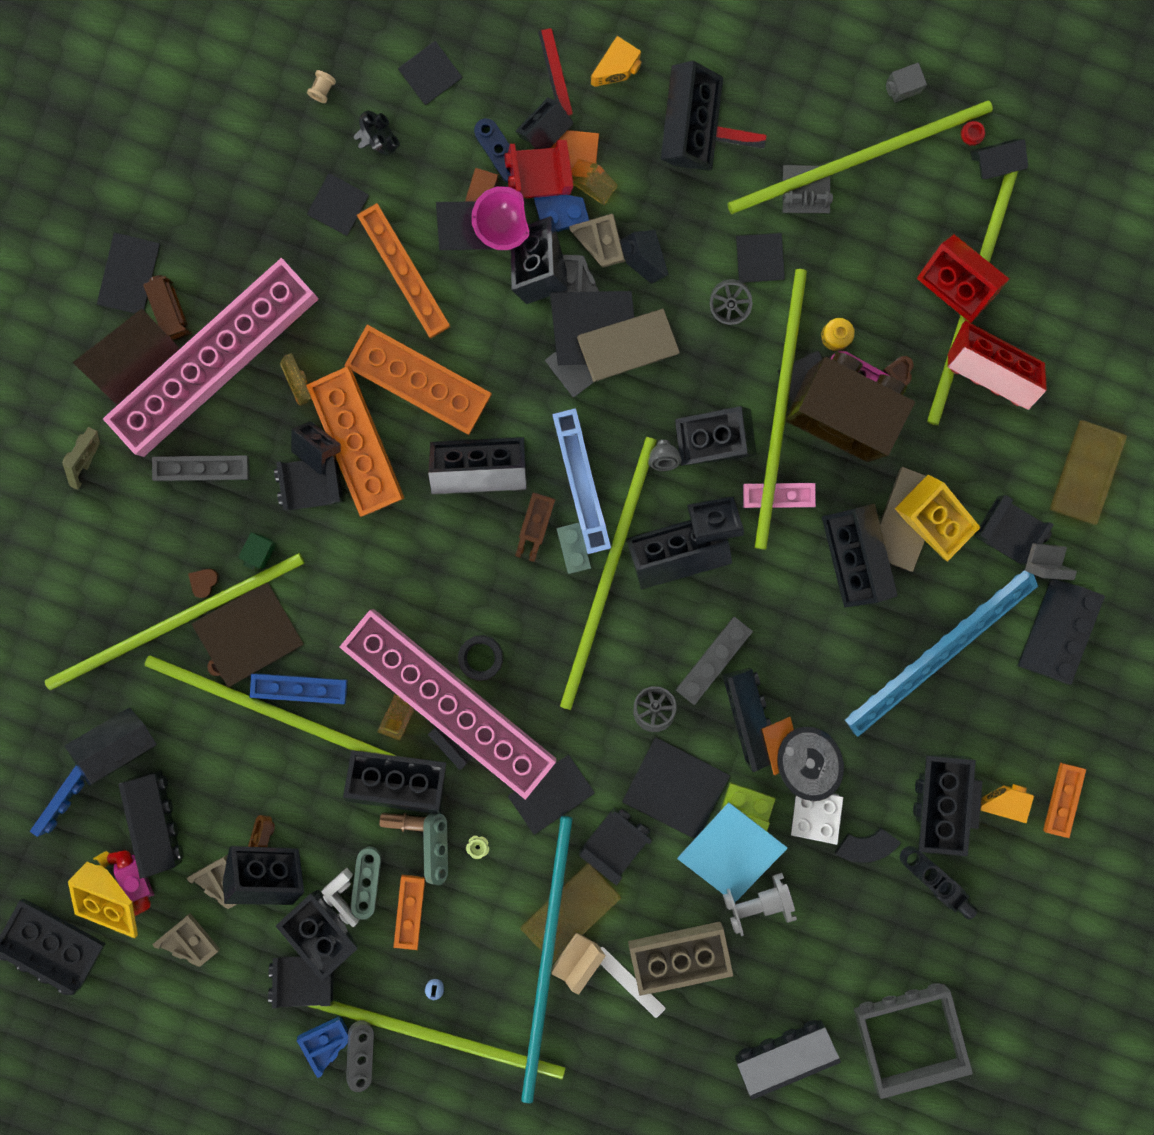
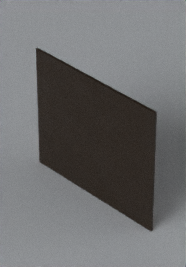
M140 309L72 363L118 405L180 348L143 309Z
M268 582L192 623L193 628L228 687L304 645Z

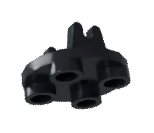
M369 110L364 111L360 115L359 125L361 129L354 135L355 140L362 139L358 147L365 148L371 145L372 149L386 156L394 153L400 146V142L389 128L388 118L383 113L377 115Z

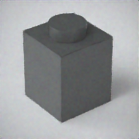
M919 62L890 74L886 82V90L888 95L892 96L894 103L920 94L926 87L927 83Z

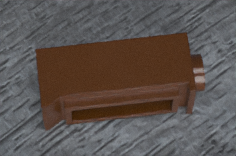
M157 275L150 278L149 282L143 284L158 326L173 341L192 334L186 328L188 323L172 285V280L166 276Z

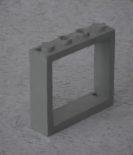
M931 984L927 989L920 991L917 989L908 990L905 992V995L897 997L886 996L882 1001L875 1003L864 1002L859 1007L854 1008L875 1090L881 1099L973 1074L951 991L944 984ZM941 999L956 1058L881 1079L865 1019Z

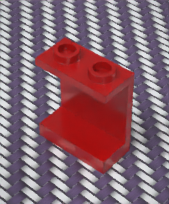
M567 139L557 140L555 148L516 151L515 144H510L508 153H505V166L510 168L511 176H508V187L521 192L523 199L570 195L573 188V179Z

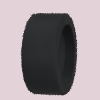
M485 635L474 636L466 640L460 647L458 654V663L462 672L469 678L477 681L488 680L495 676L501 669L504 660L503 650L499 643L492 637ZM476 644L488 645L494 652V664L486 671H475L467 662L468 651Z

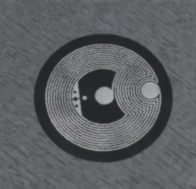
M814 727L797 728L784 738L778 751L780 776L787 788L796 796L808 801H821L833 795L839 788L844 774L843 757L836 742L824 731Z

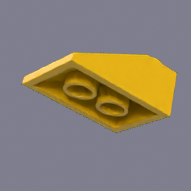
M927 475L895 508L906 523L947 562L981 528L946 484L930 475Z
M86 862L68 881L75 915L136 938L138 932L132 901L107 869L101 865Z

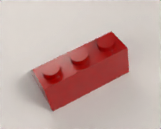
M955 234L939 246L916 278L970 323L997 296L1009 280L1006 275Z

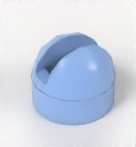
M432 979L428 981L425 987V994L429 999L437 1000L443 995L444 984L440 980ZM433 985L437 986L436 995H432Z

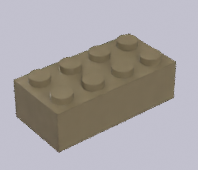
M721 922L628 941L639 996L733 976L725 933Z

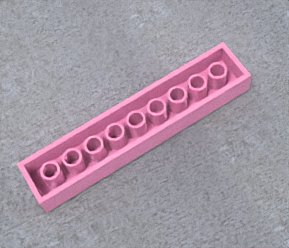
M280 258L108 413L103 420L135 455L145 457L318 301L319 298L291 267Z
M369 610L340 646L355 661L525 800L556 763V758L376 610Z

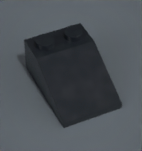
M551 216L529 224L528 238L520 246L510 249L512 291L525 304L550 296V293L568 290L567 269L555 223Z
M739 406L675 419L679 453L682 460L681 466L757 456L752 414L749 408Z
M319 889L309 894L276 925V928L321 981L328 977L359 948L335 908L325 902L323 894Z

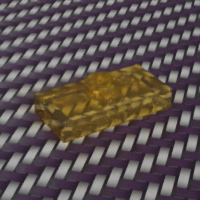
M292 353L285 355L280 365L298 405L301 406L308 403L311 398L306 386L307 379L305 373L299 370Z

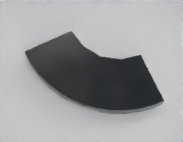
M879 828L874 834L867 837H855L847 833L834 853L853 862H873L891 854L898 848L901 842L882 828Z

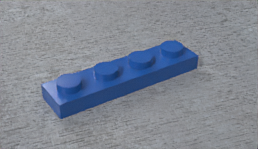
M253 673L251 674L250 698L346 704L348 680Z
M77 766L74 767L30 830L35 836L39 837L45 833L49 834L58 823L56 819L59 814H63L70 807L71 802L69 800L73 794H78L85 785L83 782L84 777Z

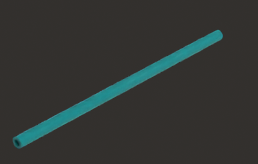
M561 816L521 1098V1101L524 1103H533L572 826V817Z

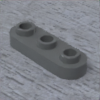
M363 1020L353 1023L348 1031L346 1081L349 1088L354 1092L366 1090L372 1080L374 1032L371 1025ZM361 1034H365L363 1038H359ZM364 1056L361 1061H358L359 1057Z

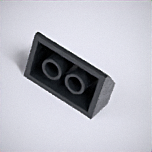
M129 707L64 745L88 785L92 786L152 750L157 744L142 721Z
M231 846L222 880L224 904L293 905L304 894L299 849Z

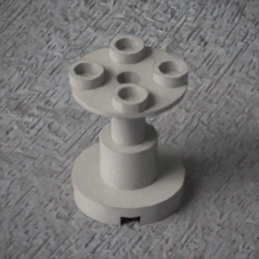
M782 873L772 876L774 888L759 892V898L735 905L730 889H727V894H724L723 897L727 909H732L734 917L730 918L736 934L740 933L741 937L744 936L740 922L741 918L761 912L765 916L782 912L787 923L797 920L795 915H791L795 908L787 884L783 885V882L781 883L780 879L784 878Z

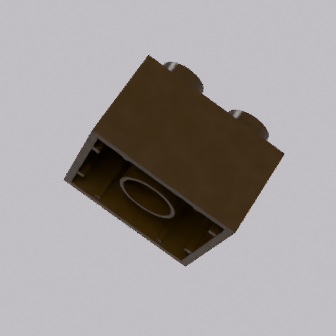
M836 352L833 359L824 357L808 370L786 414L785 422L865 462L889 456L915 401L903 396L907 389L903 382L884 374H880L877 382L859 373L863 366L859 360L847 354Z

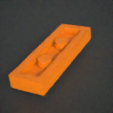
M1060 763L1043 829L1044 832L1070 838L1086 769Z
M401 876L394 948L418 949L425 877Z

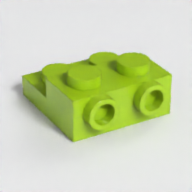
M730 782L721 810L729 802L767 831L770 824L769 817L776 798Z

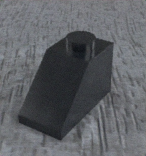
M656 230L633 232L620 240L626 263L651 284L656 283L669 275Z

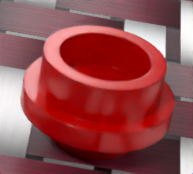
M976 121L968 122L961 130L963 142L970 146L978 145L985 137L984 126Z

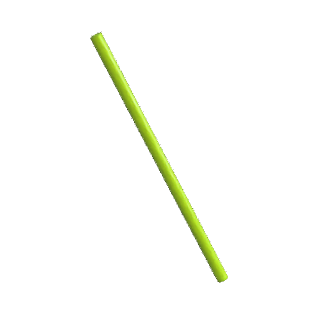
M989 100L741 197L729 202L728 209L731 214H734L992 112V104Z
M1018 171L1005 174L980 251V255L989 263ZM960 315L951 346L961 328L962 323L966 320L962 315ZM948 356L927 420L928 423L933 425H939L955 374L948 368Z
M796 269L755 541V548L762 550L767 549L807 270Z
M646 437L560 704V707L571 710L649 468V455L657 443V440Z
M298 553L46 679L45 685L49 690H52L305 564L304 559Z
M151 655L145 661V666L347 749L396 756L259 699L250 698L249 695Z
M333 1001L331 1006H308L353 1020H363L377 1027L526 1069L527 1056L336 1001ZM539 1060L537 1073L563 1079L565 1067Z

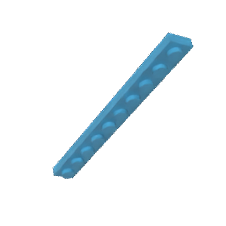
M1024 570L1021 574L1016 575L1003 589L998 590L985 604L980 605L967 619L962 620L949 634L944 635L931 649L926 650L913 664L908 665L895 679L890 680L877 694L872 695L859 709L854 710L845 719L852 732L857 737L1036 589L1038 585L1034 574Z

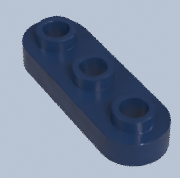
M481 119L475 125V137L501 178L508 183V176H511V173L507 171L508 168L505 166V153H508L510 145L493 120ZM488 127L490 132L483 133L482 129ZM497 147H502L503 151L501 153H496L495 149Z

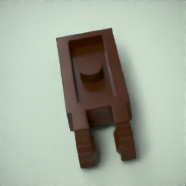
M532 493L519 535L520 541L516 557L520 558L523 555L525 541L528 540L535 542L529 555V561L535 562L556 499Z

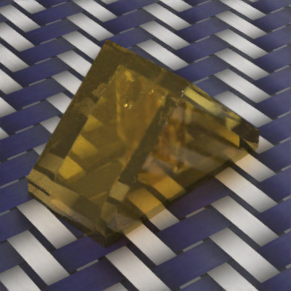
M579 158L571 169L573 184L603 205L606 204L618 186L599 164Z
M394 695L379 726L378 733L400 741L406 733L415 709L401 697Z

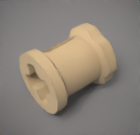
M317 70L312 88L308 89L307 94L316 101L327 103V94L336 81L331 75Z

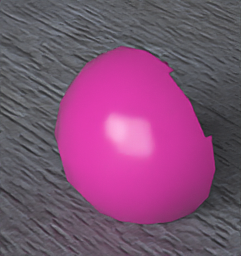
M497 186L486 190L476 200L472 210V226L476 236L485 245L496 250H510L520 246L528 238L529 228L525 217L524 199L521 192L510 187Z

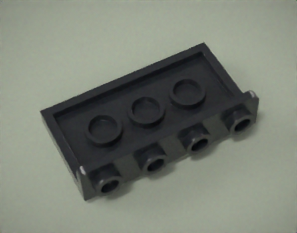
M23 898L19 900L0 935V960L9 961L18 970L31 973L36 976L38 981L51 984L64 995H75L84 985L106 943Z

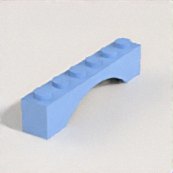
M576 408L552 414L587 554L610 549L611 546L597 497Z

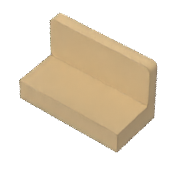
M576 933L553 965L551 973L564 980L571 991L579 995L606 955L597 943Z

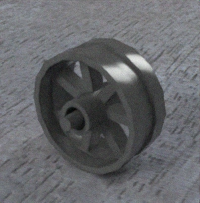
M735 279L723 280L712 290L710 309L713 316L721 323L728 325L738 324L751 313L753 305L752 295L747 285ZM728 285H737L739 288L734 294H731ZM723 286L726 289V297L716 294ZM744 289L748 298L737 299V296ZM716 298L725 303L714 308L713 300ZM748 303V307L743 313L737 304ZM724 308L728 309L726 318L720 316L717 312ZM735 309L740 316L730 319L731 310Z
M651 686L643 689L637 695L633 706V716L636 723L642 729L649 732H660L667 729L672 724L676 714V701L673 695L661 687ZM652 694H659L661 697L657 701L653 699ZM648 695L650 704L644 703L640 700L644 696ZM666 698L671 706H661V703ZM637 705L648 710L639 715ZM660 711H672L669 720ZM649 715L652 718L651 724L644 722L642 719ZM659 717L664 723L654 725L655 718Z

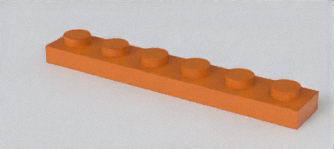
M376 203L357 214L430 339L450 328L448 321L379 205Z

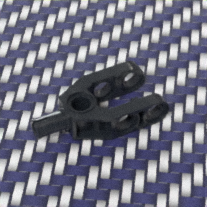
M907 846L901 851L899 856L901 863L925 884L942 903L955 913L959 911L966 919H972L976 916L977 908L968 901L970 896L935 863L930 861L914 846ZM916 853L915 861L907 863L909 855ZM931 869L929 875L925 876L926 871Z

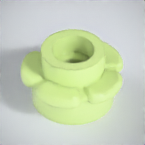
M483 836L471 837L469 844L466 845L467 853L474 859H481L483 856H486L489 852L488 840Z

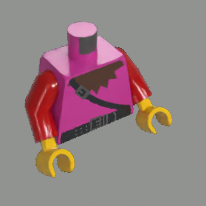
M124 850L112 853L105 851L93 858L104 868L114 864V875L119 886L132 901L134 916L149 909L151 905L149 897L153 896L154 892L147 877L140 879L135 855H131L129 851Z

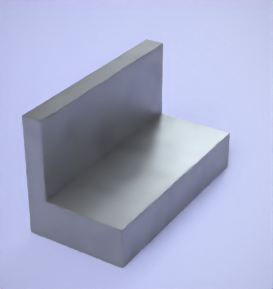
M1032 544L1025 571L1042 578L1075 580L1077 573L1076 570L1062 566L1067 547Z

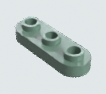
M430 813L425 818L423 824L424 876L429 884L441 885L448 876L447 820L442 814Z
M374 847L363 848L356 860L351 912L358 919L369 918L376 908L382 857L380 852ZM366 855H372L374 861L368 862ZM368 878L371 884L365 885L363 879ZM366 902L368 904V908L363 909L360 906V903Z

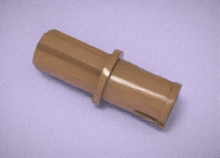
M382 813L379 823L381 827L402 829V832L405 830L423 831L426 817L409 816L407 813L403 815Z

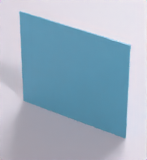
M728 802L677 859L723 895L727 894V889H730L735 903L781 856L787 847Z

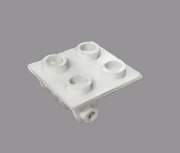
M834 793L821 801H808L796 796L791 835L837 845L843 797Z

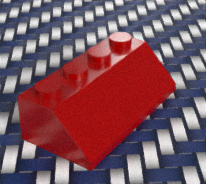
M966 320L962 323L948 353V368L955 374H961L969 378L974 384L990 389L995 395H1001L1009 399L1014 405L1022 406L1029 410L1047 390L1045 363Z

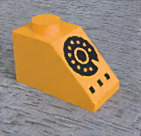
M617 36L591 75V85L596 87L625 81L631 73L635 75L642 64L640 61L641 51Z
M1013 784L1012 788L1002 786L981 798L980 810L1027 823L1034 796L1027 793V788L1016 784Z

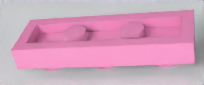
M815 483L776 484L773 508L816 507ZM743 484V508L761 507L764 484Z

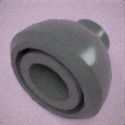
M660 440L650 452L648 464L655 470L669 471L679 466L682 460L679 451L670 444V441Z

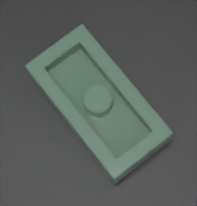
M580 523L557 528L568 574L590 569L591 566Z

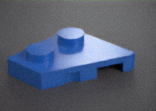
M558 195L534 198L539 220L551 216L557 232L569 229V226L589 221L584 200L581 197Z
M341 1016L297 1037V1042L317 1078L321 1077L324 1069L330 1062L334 1061L338 1056V1052L348 1043L349 1030Z

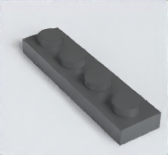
M249 456L152 457V481L250 480Z
M733 616L675 690L695 705L753 631Z

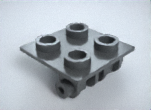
M783 165V181L820 166ZM830 176L784 193L783 213L830 214V203L833 201V194H830Z
M556 352L545 360L573 398L594 383L587 364L558 366Z

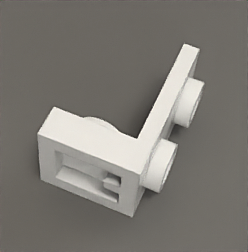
M346 868L323 889L322 893L324 894L325 902L331 907L334 906L340 912L339 917L345 924H350L354 927L360 919L352 914L351 907L337 893L338 891L341 894L351 884L349 880L353 874Z

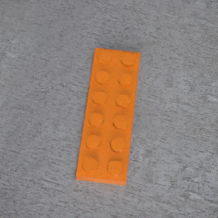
M366 325L344 365L345 367H351L353 372L467 435L471 434L492 396V393L369 325Z
M344 367L307 384V389L325 432L341 444V452L335 454V457L360 517L405 499L351 367Z

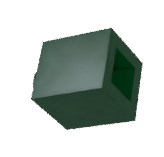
M251 532L238 558L244 561V566L256 571L257 567L265 568L277 543L258 533Z

